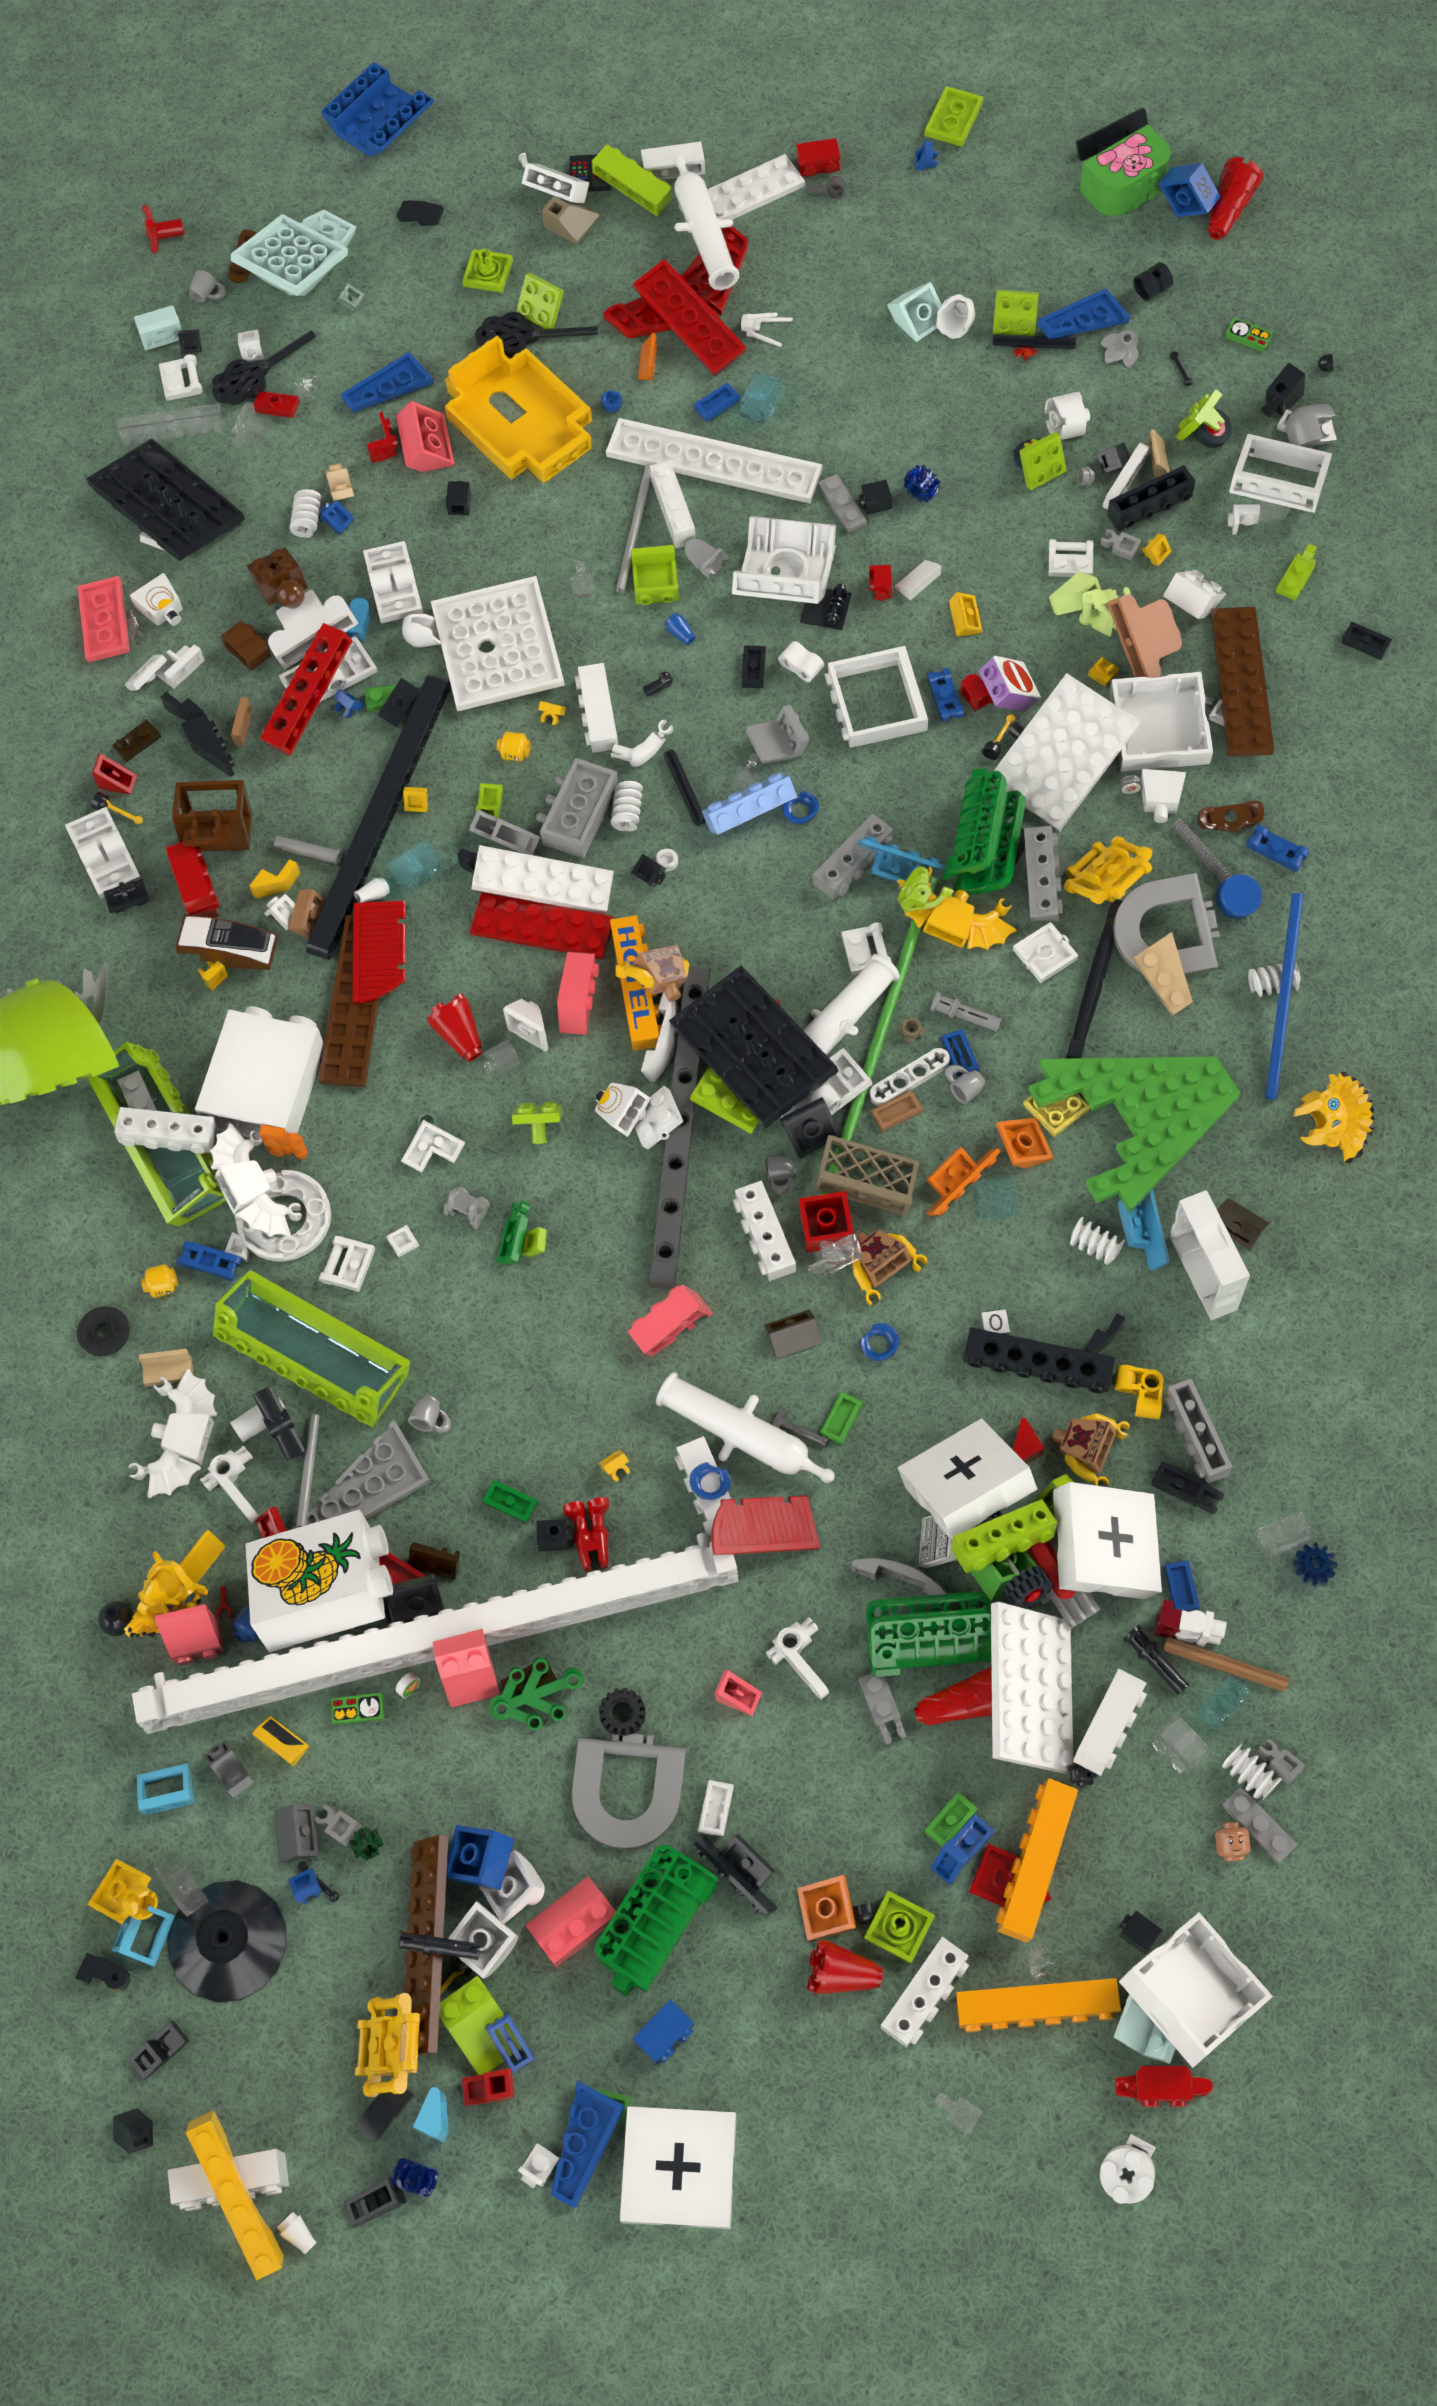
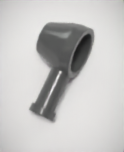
M833 176L827 185H807L808 196L812 194H826L830 199H842L846 192L844 180L840 176Z

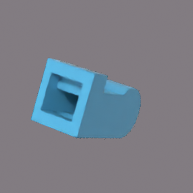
M356 598L351 601L350 610L359 624L345 633L350 638L356 636L359 641L364 642L371 612L367 600Z

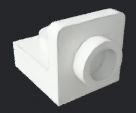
M258 330L238 333V345L242 360L247 362L262 360L263 353Z
M1260 504L1233 506L1232 513L1228 514V527H1232V535H1237L1239 524L1246 526L1258 524L1261 512Z
M286 894L281 898L275 896L267 904L269 909L264 914L266 916L271 914L287 931L295 903Z
M537 2143L524 2165L518 2169L523 2174L520 2180L533 2189L536 2184L543 2188L560 2158Z

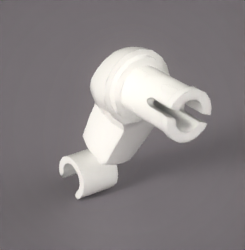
M660 721L658 724L660 731H653L642 744L637 745L633 749L615 743L612 749L614 753H611V757L628 761L632 767H639L657 753L666 740L663 736L671 734L673 726L670 725L668 730L663 731V726L667 721Z

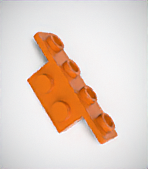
M958 1147L926 1179L941 1196L926 1211V1214L928 1216H940L945 1213L949 1208L948 1204L953 1199L957 1200L965 1192L964 1188L969 1183L973 1184L981 1177L980 1172L985 1167L989 1168L997 1161L996 1156L1001 1151L998 1148L989 1149L975 1163L962 1147Z

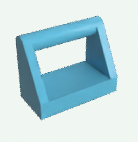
M188 1763L137 1775L138 1807L143 1815L195 1804ZM183 1775V1790L147 1798L145 1783Z
M149 1906L147 1910L154 1915L162 1917L163 1920L148 1957L130 1951L142 1920H137L131 1916L127 1917L122 1924L111 1951L155 1967L175 1916Z
M432 2087L413 2127L419 2132L444 2143L449 2133L446 2095L437 2087Z

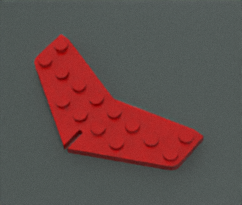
M733 226L721 228L733 266L740 271L748 251V240ZM699 253L687 270L680 276L717 316L718 314L722 316L733 286L724 290L713 289L709 285V275ZM642 297L624 305L618 303L603 312V318L627 338H637L671 330Z

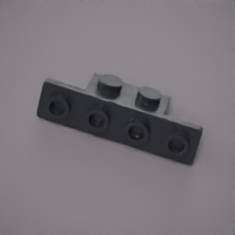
M1140 108L1077 140L1076 148L1079 160L1083 161L1102 152L1148 125L1146 109Z
M739 1834L735 1835L722 1851L705 1835L694 1839L692 1843L696 1847L697 1853L701 1857L709 1859L715 1865L716 1872L722 1877H727L734 1884L733 1887L736 1892L746 1896L752 1902V1907L759 1914L769 1916L778 1909L760 1891L761 1887L775 1870Z

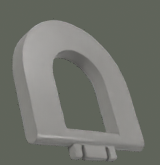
M1197 873L1145 883L1130 892L1120 904L1113 925L1115 944L1125 962L1141 974L1142 972L1132 959L1149 948L1143 941L1139 930L1143 914L1155 907L1185 901L1192 902L1201 945L1177 950L1184 974L1218 968L1212 939L1219 938L1220 935L1219 931H1210L1218 928L1214 910L1206 911V908L1213 907L1212 901L1203 902Z
M612 1734V1741L579 1738L572 1786V1802L577 1819L583 1829L597 1842L620 1850L642 1848L661 1838L671 1827L679 1811L686 1748L653 1745L654 1736L647 1735V1743L645 1744L643 1743L644 1735L641 1734L623 1736L622 1741H619L620 1735ZM605 1754L657 1758L653 1799L647 1811L640 1817L632 1820H619L610 1816L602 1807L600 1789Z

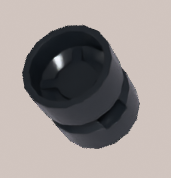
M1158 262L1134 277V288L1144 301H1149L1157 296L1159 292H1163L1173 285V276L1164 263Z

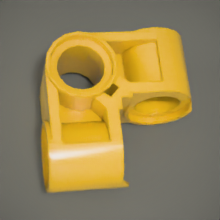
M1131 1365L1117 1366L1114 1390L1137 1395L1135 1416L1160 1419L1164 1382L1162 1374L1156 1370L1137 1368ZM1148 1379L1154 1380L1157 1383V1387L1150 1388L1145 1384V1381Z

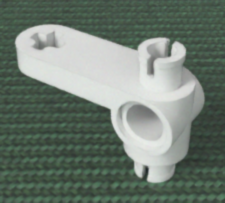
M242 1446L235 1453L229 1450L226 1454L213 1458L210 1466L207 1468L209 1473L201 1478L200 1481L209 1492L219 1484L246 1518L253 1523L259 1518L258 1514L233 1484L238 1475L246 1469L244 1464L253 1458L248 1450ZM230 1466L227 1473L219 1474L222 1467Z
M808 1617L801 1625L795 1622L790 1627L781 1630L778 1637L772 1641L774 1647L765 1653L769 1659H772L774 1665H777L778 1662L785 1658L819 1699H823L829 1694L827 1687L799 1655L802 1649L812 1642L810 1636L819 1630L815 1623L812 1624L813 1620ZM787 1638H793L797 1641V1644L792 1648H788L783 1642Z

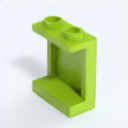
M674 545L631 549L636 604L649 605L656 602L671 603L678 601L679 592Z

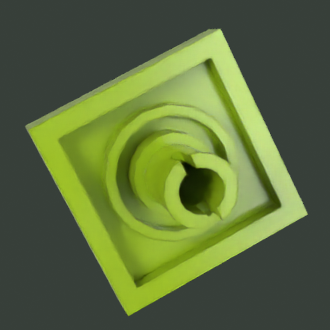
M473 249L462 280L463 287L503 293L513 263V255L491 252L489 249L487 251L486 249Z
M528 273L525 275L516 312L521 313L526 319L545 329H552L555 327L564 290L532 273Z
M997 289L993 334L1035 336L1039 293Z
M544 1102L542 1106H533V1103H521L513 1111L512 1125L531 1124L532 1144L547 1143L545 1123L560 1122L563 1115L562 1105H557L556 1102Z
M888 1890L864 1940L912 1964L935 1915Z

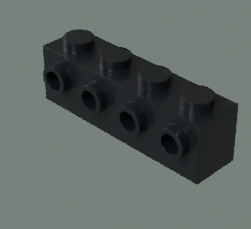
M1185 465L1109 500L1107 517L1117 531L1131 528L1137 522L1150 519L1156 513L1169 510L1173 505L1189 500L1193 496L1196 480Z

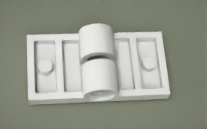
M405 541L364 550L363 553L380 622L385 623L403 619L410 614H423Z
M356 636L351 638L353 642L320 702L335 695L338 690L342 691L378 672L377 667ZM300 665L279 675L285 689L289 686L294 677L295 670Z
M107 807L65 825L100 899L105 897L103 891L118 887L119 882L123 881L124 884H128L141 879Z
M842 1048L830 1057L839 1072L830 1077L828 1081L811 1092L810 1095L797 1105L793 1106L783 1116L823 1097L831 1115H833L870 1087L872 1081L848 1052Z

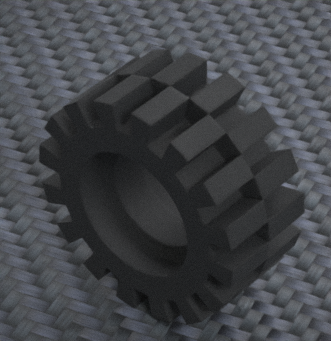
M617 1688L614 1689L613 1693L609 1691L605 1699L602 1698L601 1706H599V1717L603 1727H605L609 1734L620 1735L623 1738V1736L635 1734L636 1730L639 1731L642 1728L641 1725L645 1722L646 1710L641 1697L636 1695L635 1691H628L627 1688L618 1690ZM619 1704H627L632 1708V1716L625 1722H619L613 1718V1709Z

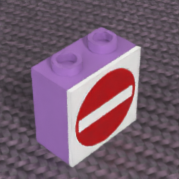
M994 656L979 670L996 707L1025 712L1041 698L1022 661Z

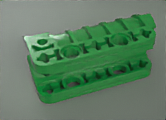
M972 769L971 778L966 781L953 854L951 858L946 859V867L942 880L950 879L953 875L957 874L955 891L963 890L970 895H977L1003 889L1012 880L1026 798L1018 790L1007 791V779L1000 771L988 772L987 769ZM1014 816L1013 821L1007 824V821ZM1007 854L1006 859L1000 862L1001 858Z
M983 1592L877 1599L871 1601L866 1607L869 1663L872 1665V1677L900 1675V1669L992 1662L991 1602ZM977 1600H982L984 1603L980 1609H977L976 1605H974L977 1604ZM964 1601H968V1604H969V1605H968V1608H969V1609H967V1610H966V1606H965V1602H964ZM951 1602H959L961 1604L960 1609L949 1611L947 1606ZM939 1603H942L943 1611L941 1612L939 1610ZM926 1604H931L933 1607L929 1613H926L925 1609H923L926 1608ZM914 1605H917V1607H918V1609H917L918 1613H916V1614H915ZM900 1606H908L910 1608V1612L903 1615H898L896 1610ZM888 1607H891L893 1615L889 1616ZM875 1608H880L883 1611L879 1617H875V1614L872 1613L875 1612Z
M661 1845L654 1850L595 1946V1952L600 1963L615 1973L614 1978L610 1982L613 1985L612 1987L626 1997L633 1986L644 1992L648 1991L700 1906L705 1907L719 1884L717 1882L718 1878L671 1846ZM650 1880L658 1882L653 1888L645 1886ZM640 1903L643 1905L641 1909L638 1907L635 1910L632 1909L633 1905L638 1906ZM632 1916H636L634 1921L631 1919ZM620 1926H629V1930L626 1933H617ZM611 1938H614V1943H610ZM612 1949L614 1951L612 1955L607 1954L605 1956L603 1954L605 1950L610 1951Z

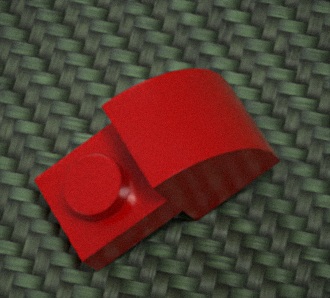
M502 2069L462 2078L464 2106L469 2107L491 2102L498 2103L515 2098L512 2069Z

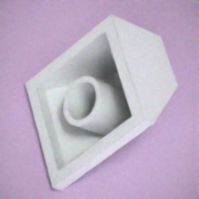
M523 999L505 1006L503 1011L507 1029L546 1052L548 1044L539 1006L533 1002L528 1003Z

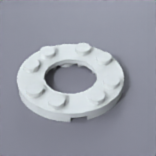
M281 1170L282 1172L275 1173L277 1180L269 1184L270 1191L267 1195L271 1200L279 1196H291L299 1199L306 1208V1221L299 1231L290 1235V1237H275L273 1235L269 1237L268 1234L261 1230H251L246 1221L235 1215L237 1230L243 1243L251 1252L267 1260L290 1261L307 1255L322 1242L330 1226L331 1207L325 1191L310 1176L293 1170Z

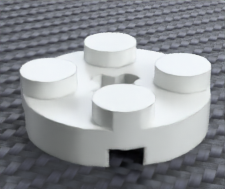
M1129 2145L1117 2146L1107 2153L1101 2164L1100 2181L1106 2193L1115 2202L1120 2204L1137 2203L1145 2199L1152 2191L1155 2180V2167L1147 2153L1132 2148ZM1123 2168L1135 2172L1131 2181L1121 2177Z

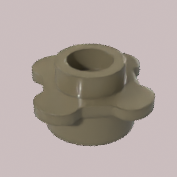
M911 1017L898 1026V1032L904 1035L907 1043H913L917 1037L925 1035V1028L921 1027L917 1018Z

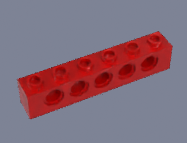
M323 623L316 632L312 644L306 650L300 666L295 670L294 677L289 686L284 690L282 699L278 706L275 707L270 721L262 731L260 739L269 747L289 756L292 754L353 642L344 631Z

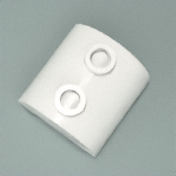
M475 1902L448 1939L481 1943L478 1960L458 1958L485 1979L507 1958L518 1940V1935L479 1902Z

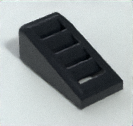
M389 2177L343 2202L354 2228L407 2203L399 2179L397 2177ZM377 2192H380V2195L384 2203L383 2206H381L379 2203L378 2197L376 2195ZM365 2198H370V2201L374 2209L373 2211H370ZM358 2201L360 2202L364 2213V2216L360 2217L357 2207L355 2205V2203Z

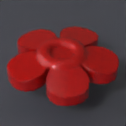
M1031 347L1014 349V356H1023L1024 361L1027 360V357L1037 354V349Z

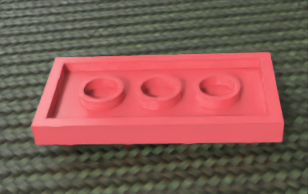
M116 576L78 586L84 651L88 663L129 653L123 587L120 577Z

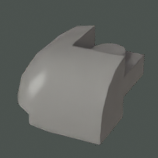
M1321 403L1305 405L1292 411L1286 423V432L1290 444L1312 448L1314 445L1334 443L1337 438L1331 420L1336 416L1333 409L1328 404Z

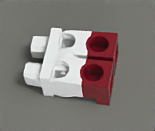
M1163 1600L1157 1611L1154 1636L1170 1637L1186 1643L1196 1642V1646L1204 1648L1207 1642L1216 1645L1220 1644L1221 1639L1225 1635L1227 1622L1213 1619L1214 1612L1206 1611L1204 1614L1199 1610L1191 1612L1173 1608L1174 1601Z

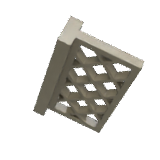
M828 1135L814 1190L828 1194L846 1191L849 1200L906 1216L912 1202V1193L920 1161ZM831 1144L840 1146L844 1152L835 1156L830 1149ZM861 1152L867 1159L858 1163L853 1153ZM847 1156L853 1165L844 1169L839 1160ZM879 1158L885 1159L889 1166L881 1169L875 1160ZM834 1163L839 1172L834 1174L825 1171V1167ZM870 1163L876 1172L867 1176L862 1166ZM906 1165L913 1168L911 1173L904 1176L898 1167ZM893 1169L899 1179L890 1182L884 1173ZM857 1170L862 1179H852L848 1173ZM879 1176L885 1185L882 1187L876 1186L872 1183L871 1179ZM903 1183L907 1189V1194L897 1192L893 1186Z

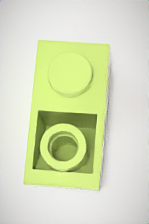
M1081 571L1076 573L1049 596L1054 613L1061 615L1082 610L1084 604L1082 602L1083 594L1095 589L1101 590L1097 577Z

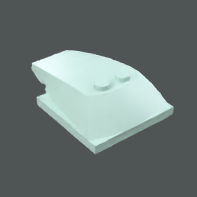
M326 210L305 218L302 223L281 214L230 254L231 261L289 295L306 296L326 276L332 267L348 255V248L346 247L356 231V226Z

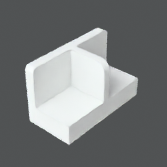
M194 644L191 648L184 646L176 654L168 650L166 653L169 661L156 672V675L175 689L205 661L201 649Z

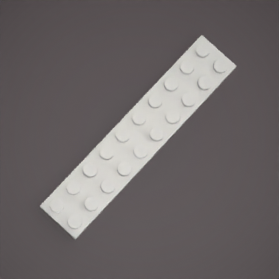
M622 418L618 419L606 450V457L640 465H654L670 460L675 473L809 504L822 472V464Z

